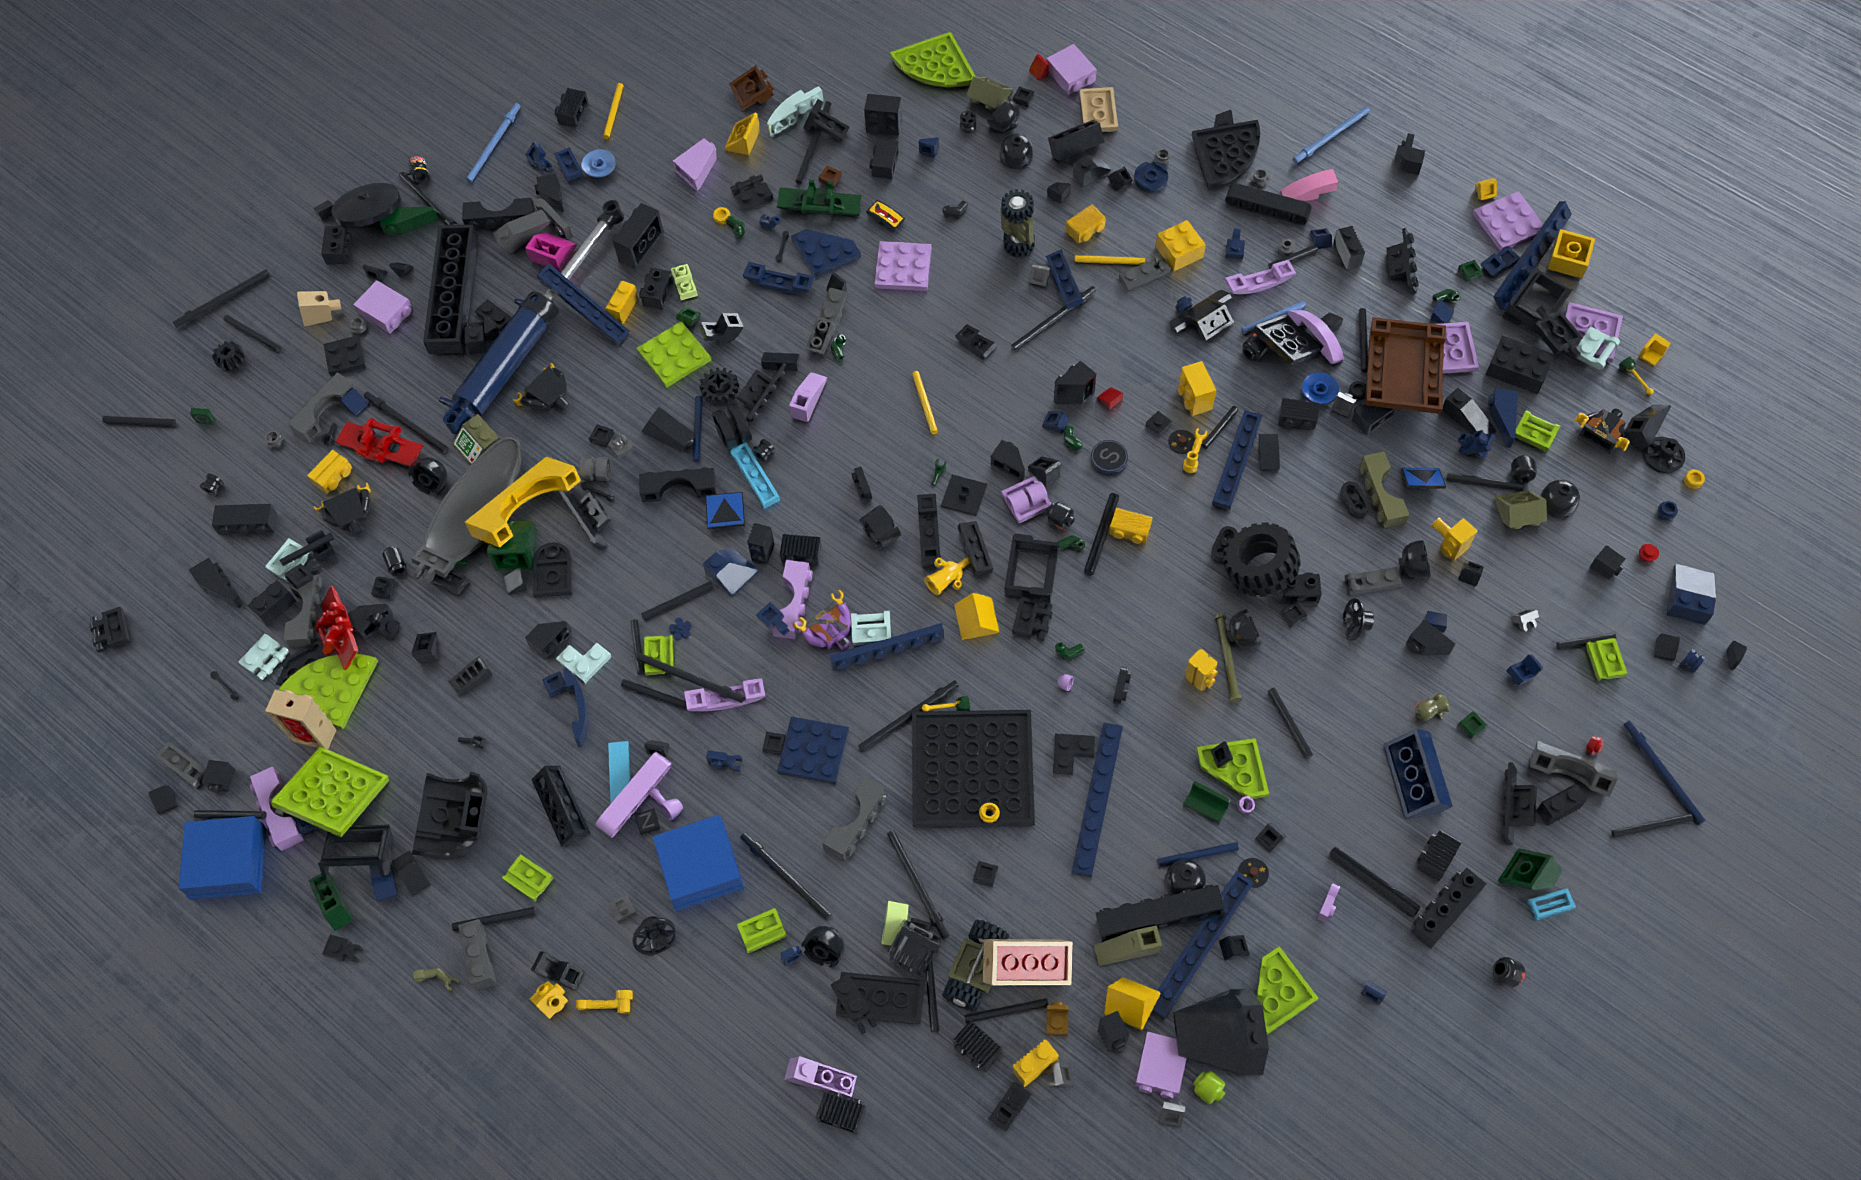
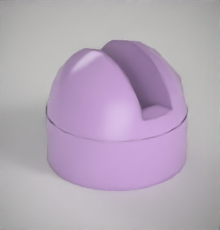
M1067 674L1061 675L1057 681L1058 686L1063 690L1069 691L1073 685L1074 677Z
M1248 796L1242 797L1237 803L1238 810L1244 814L1250 813L1255 808L1254 800Z

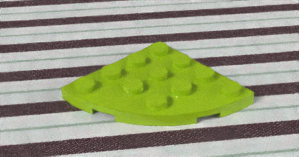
M951 32L890 52L891 59L900 70L911 78L925 84L939 87H961L970 85L972 78L976 77Z
M356 654L351 662V666L347 670H343L338 655L328 656L298 670L278 690L283 691L285 689L292 691L295 695L301 696L306 694L311 696L314 702L320 706L321 711L326 714V717L332 721L333 726L344 730L378 663V659L368 655Z

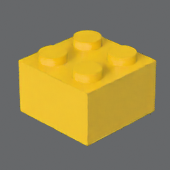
M1188 220L1157 234L1156 248L1173 271L1204 258L1206 244Z
M1560 229L1554 242L1547 269L1582 279L1589 265L1595 238Z
M1200 361L1182 367L1177 390L1179 395H1182L1184 398L1185 408L1190 411L1192 416L1213 410L1216 388L1203 362Z

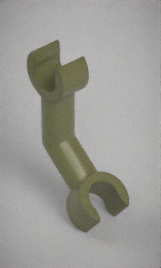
M440 968L412 972L415 983L423 982L427 978L437 977L445 984L449 992H453L449 987L451 982H456L460 985L457 978L450 977Z

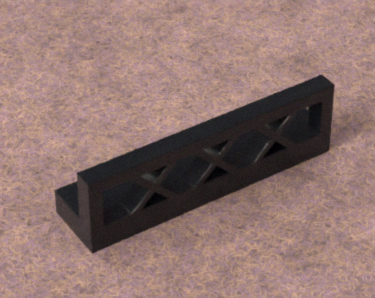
M544 766L531 780L560 846L566 847L574 838L586 837L590 834V831L561 767ZM542 777H543L544 780H545L544 788L542 787V785H541V783H540V779H541ZM549 793H550L551 796H552V803H551V804H550L549 801H548ZM557 810L559 811V814H560L559 821H557V819H556V811H557ZM564 827H566L569 834L566 838L563 834Z

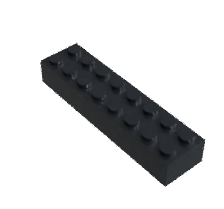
M474 225L438 226L423 339L428 354L464 353L465 327L468 325L478 236Z

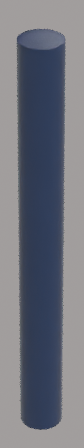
M702 396L695 397L694 462L700 461Z
M1234 842L1158 858L1157 863L1160 867L1173 864L1181 859L1194 860L1237 851L1239 847L1238 843Z

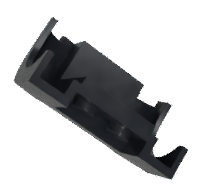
M470 772L469 776L464 779H446L431 773L426 774L412 855L452 859L464 856L472 851L481 834L487 799V786L480 777V774Z

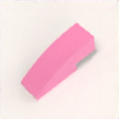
M1329 169L1299 179L1282 188L1280 193L1283 196L1301 201L1314 200L1319 198V194L1336 191L1338 180L1334 170Z

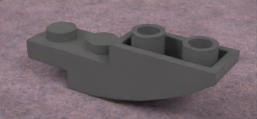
M829 288L820 316L815 321L806 346L807 351L821 355L825 353L842 317V308L847 292Z

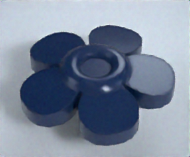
M682 618L675 619V624L669 626L670 632H675L673 637L677 640L681 639L682 635L684 638L690 636L688 629L691 628V623L689 621L683 623Z

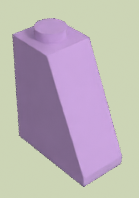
M703 138L673 160L675 172L696 191L701 188L717 160L716 147L712 142L709 143Z

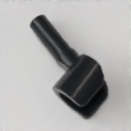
M332 423L329 432L322 435L321 441L324 445L328 439H330V445L335 444L333 433L337 425L336 423Z
M474 735L472 738H458V742L469 743L479 749L484 748V746L480 745V742L482 740L486 741L485 738L479 735Z

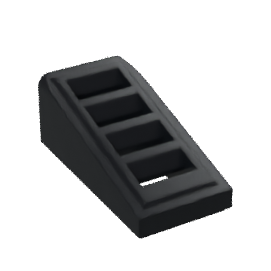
M478 656L448 682L460 697L492 676V673L481 657ZM472 672L475 673V675H476L475 677H472V676H471V673H472ZM466 676L470 680L468 683L463 679ZM461 681L463 687L460 688L457 682Z

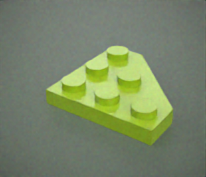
M1256 738L1227 742L1233 760L1221 768H1217L1210 751L1219 744L1196 748L1200 769L1243 797L1248 796L1252 799L1269 796Z
M1280 946L1262 958L1256 997L1263 1006L1268 1035L1315 1003L1319 998Z

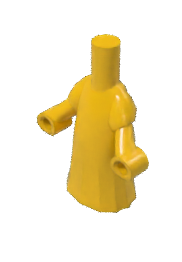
M966 557L959 563L937 558L934 562L935 566H943L944 568L924 577L925 584L929 590L936 596L940 595L954 580L953 588L959 590L962 585L960 582L963 576L962 569L970 564L969 559Z

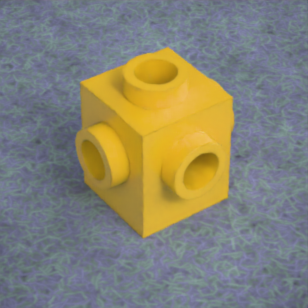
M549 981L539 986L536 993L530 998L533 1004L549 1019L555 1013L560 1012L568 1001L563 996L565 993L564 989L558 983L553 985Z

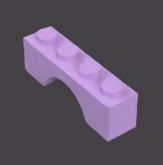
M786 560L783 581L784 585L793 591L794 597L792 602L780 611L784 615L782 621L786 623L790 631L783 636L774 626L772 628L774 637L796 639L797 633L801 632L800 629H794L792 624L796 622L800 627L801 622L798 618L805 614V604L803 603L804 599L808 598L809 587L807 585L808 581L811 582L813 575L809 563Z
M272 766L250 776L252 781L250 785L251 791L258 798L256 805L259 811L267 813V817L262 819L265 828L270 830L271 835L268 838L272 846H277L283 851L303 842L304 838L299 833L296 821L292 817L276 815V808L272 807L271 801L273 796H276L284 787L278 771Z

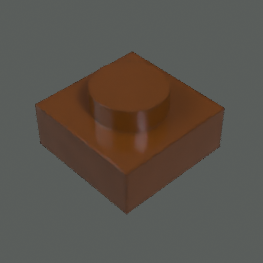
M826 166L818 177L819 182L828 185V181H832L834 188L842 177V171Z

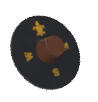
M1177 430L1169 436L1168 444L1174 452L1186 454L1192 450L1195 438L1189 431Z
M1248 858L1239 865L1238 872L1254 882L1251 888L1261 887L1267 882L1269 870L1263 861L1257 858Z

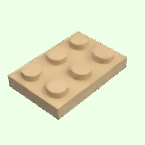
M1113 87L1080 89L1083 123L1095 120L1100 123L1102 132L1118 131Z

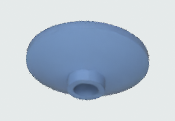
M597 149L587 153L582 159L581 164L583 171L588 176L599 178L610 174L615 168L616 161L611 152Z

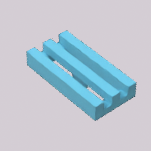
M1568 888L1527 901L1528 905L1531 906V912L1535 915V921L1576 908ZM1562 895L1566 896V898L1553 901L1540 906H1536L1535 904ZM1569 903V905H1567V906H1563V907L1556 908V909H1553V910H1550V911H1546V912H1543V913H1539V911H1541V910L1548 909V908H1551V907H1554V906H1558V905H1561V904Z

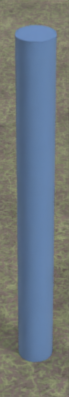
M1304 300L1241 328V331L1245 335L1251 332L1255 325L1285 315L1289 311L1306 307V303Z

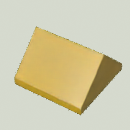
M753 113L735 123L724 147L726 151L749 156L760 132L757 113Z
M971 593L954 604L961 640L999 633L991 597Z
M1122 977L1108 986L1104 1014L1107 1016L1118 1011L1124 1024L1143 1030L1161 993Z

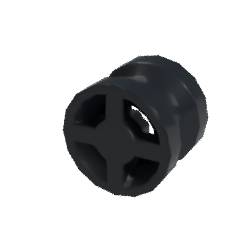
M965 111L960 115V129L965 133H971L976 129V114L972 111Z
M762 439L760 444L752 449L754 455L762 462H766L768 456L775 453L774 447L766 439Z
M208 473L205 482L200 484V488L204 492L216 496L218 489L224 485V482L219 477Z

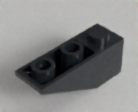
M1651 405L1631 418L1625 433L1632 447H1650L1671 405Z
M207 558L189 569L193 578L204 592L237 608L241 607L237 601L240 599L235 589L231 590L229 588L232 584L226 575L222 577L220 574L223 570L218 562L213 563L210 558Z

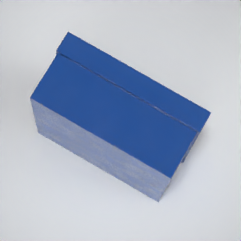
M720 814L653 836L675 912L744 889L729 837Z
M255 816L185 822L179 890L189 900L262 894L266 839L264 824Z

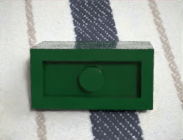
M1194 781L1183 806L1220 824L1231 800Z

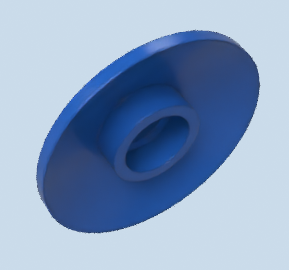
M1317 372L1305 378L1302 384V391L1309 401L1324 405L1336 399L1339 393V385L1331 375Z

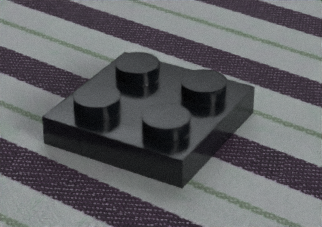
M359 335L323 344L330 376H334L337 372L343 374L366 368Z

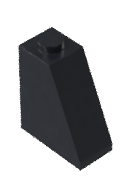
M660 407L657 408L641 431L679 452L684 447L686 449L690 447L694 441L691 438L695 434Z

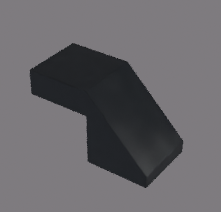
M543 951L539 952L531 968V971L543 978L572 990H576L584 973V970L572 963L560 961Z

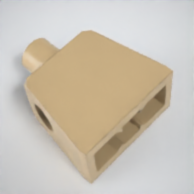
M326 291L297 292L304 326L331 321V311L342 310L340 299L329 300Z

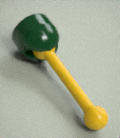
M1631 356L1619 364L1623 371L1633 373L1645 388L1647 395L1650 396L1654 393L1653 389L1649 388L1634 370L1636 363Z
M958 697L955 703L931 706L924 704L922 710L929 711L931 709L956 707L959 711H970L969 697Z

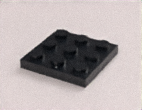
M1287 314L1257 324L1252 330L1259 339L1269 345L1270 349L1276 352L1290 366L1321 354L1320 351L1323 348Z

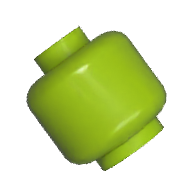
M1203 1071L1193 1083L1195 1086L1194 1093L1207 1104H1211L1214 1101L1219 1103L1226 1094L1223 1091L1225 1082L1212 1071L1206 1073Z

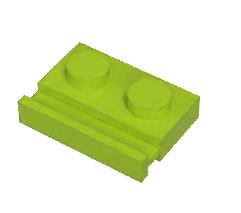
M670 635V637H644V655L674 667L673 635ZM645 664V675L667 673Z
M1615 638L1599 640L1593 643L1588 642L1586 644L1597 681L1625 677L1628 674Z
M521 854L508 869L507 874L502 877L506 883L534 902L537 901L538 896L544 892L554 879L551 874Z
M776 908L737 924L748 953L787 937Z

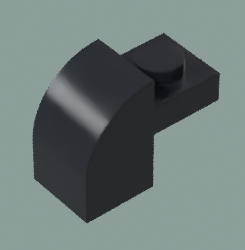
M1408 133L1406 140H1402L1401 145L1397 147L1395 163L1401 170L1419 175L1425 150L1412 148L1415 135Z
M722 313L717 322H701L699 325L704 341H716L717 345H724L733 341L739 336L744 327L738 313Z

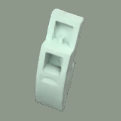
M818 86L805 94L802 90H799L782 102L767 122L769 135L772 136L794 125L799 121L798 115L813 108L817 99L823 101V93Z

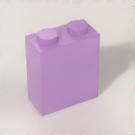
M1075 44L1046 58V61L1049 63V74L1068 95L1096 81L1097 69Z
M377 280L353 304L358 315L389 334L398 328L399 324L413 310L409 299Z
M1147 1032L1135 1087H1138L1139 1091L1149 1094L1152 1091L1160 1093L1161 1097L1167 1099L1178 1097L1186 1058L1178 1055L1177 1039Z

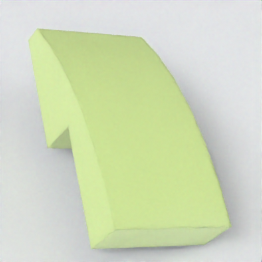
M688 264L671 268L680 299L685 300L698 296Z
M888 901L881 944L892 945L903 919L907 920L908 904Z

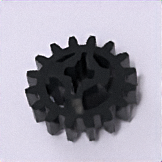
M717 367L715 372L710 369L709 375L704 373L705 379H700L701 385H699L702 397H705L707 402L712 400L713 405H715L718 401L722 405L723 401L729 403V398L735 399L734 393L738 394L739 382L737 376L733 375L731 370L727 373L726 368L720 371L719 367Z

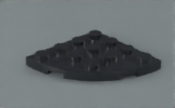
M1258 119L1192 131L1191 136L1209 188L1218 187L1234 180L1251 165L1257 154L1260 142Z

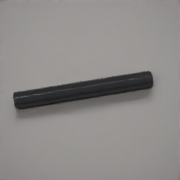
M1113 492L1110 493L1084 568L1085 574H1094L1119 501V495Z
M1335 846L1330 851V857L1412 916L1418 913L1421 908L1420 905L1342 849Z

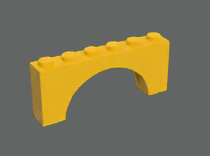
M545 457L467 519L465 524L472 537L501 547L513 537L507 521L520 505L546 492L557 490L568 492L581 479L575 466Z

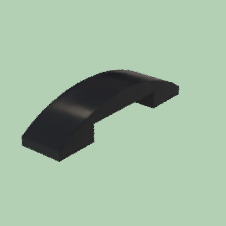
M936 494L917 495L922 566L935 565V560L941 558Z

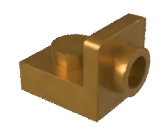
M1052 1002L1051 1005H1047L1046 1035L1068 1036V1005H1064L1062 1002Z

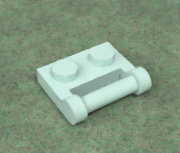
M1590 326L1577 346V350L1581 353L1577 359L1598 370H1602L1606 365L1605 361L1613 349L1618 347L1620 340L1614 336L1610 337ZM1601 344H1606L1607 346L1600 357L1594 358L1593 356Z
M890 611L861 615L851 613L853 646L868 645L891 638ZM884 621V623L858 625V622Z

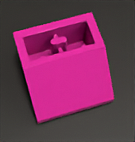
M542 233L532 237L526 246V251L530 261L543 266L551 264L560 272L576 249L577 244L549 233Z

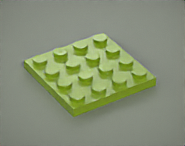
M320 746L275 796L271 804L276 809L342 837L388 783L389 778L383 773Z

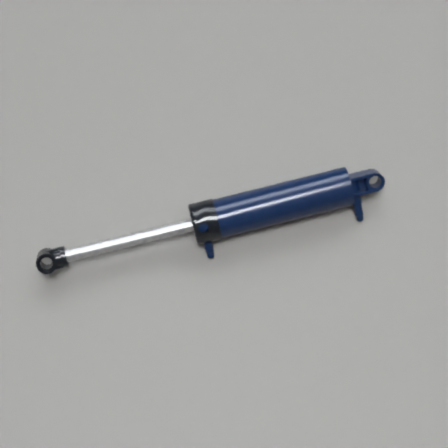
M609 200L603 204V214L597 218V226L561 272L568 280L606 230H611L615 224L623 221L624 213L616 200ZM548 289L544 295L533 291L524 300L516 298L514 303L519 306L518 310L453 394L452 400L443 397L439 398L440 403L449 407V410L443 417V422L452 434L457 435L462 425L477 414L480 417L484 414L544 332L548 330L557 318L559 310L553 302L557 295L551 289Z

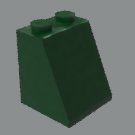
M508 520L507 524L513 537L501 547L489 544L487 554L496 571L515 570L517 568L533 570L537 529L533 521Z

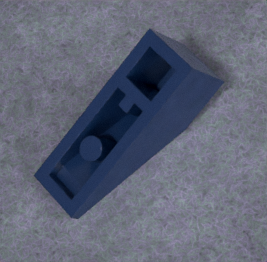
M1495 388L1493 395H1489L1488 406H1491L1490 414L1506 447L1511 448L1516 433L1518 391Z

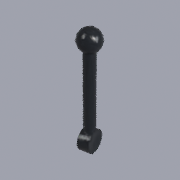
M783 231L782 233L783 239L779 254L775 257L777 262L783 260L782 252L786 237L789 236L788 231Z
M587 482L581 483L583 490L589 489L606 497L610 502L614 500L612 494L608 495L589 486Z
M217 671L211 672V678L216 679L230 694V698L236 699L238 697L237 692H233L222 681Z

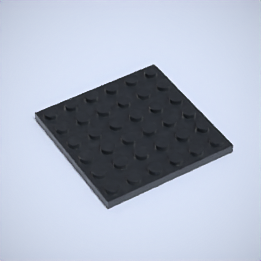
M1031 710L912 712L913 827L1035 825ZM985 803H993L999 808V818L993 823H986L980 818L979 810ZM987 811L986 815L992 816L993 812Z

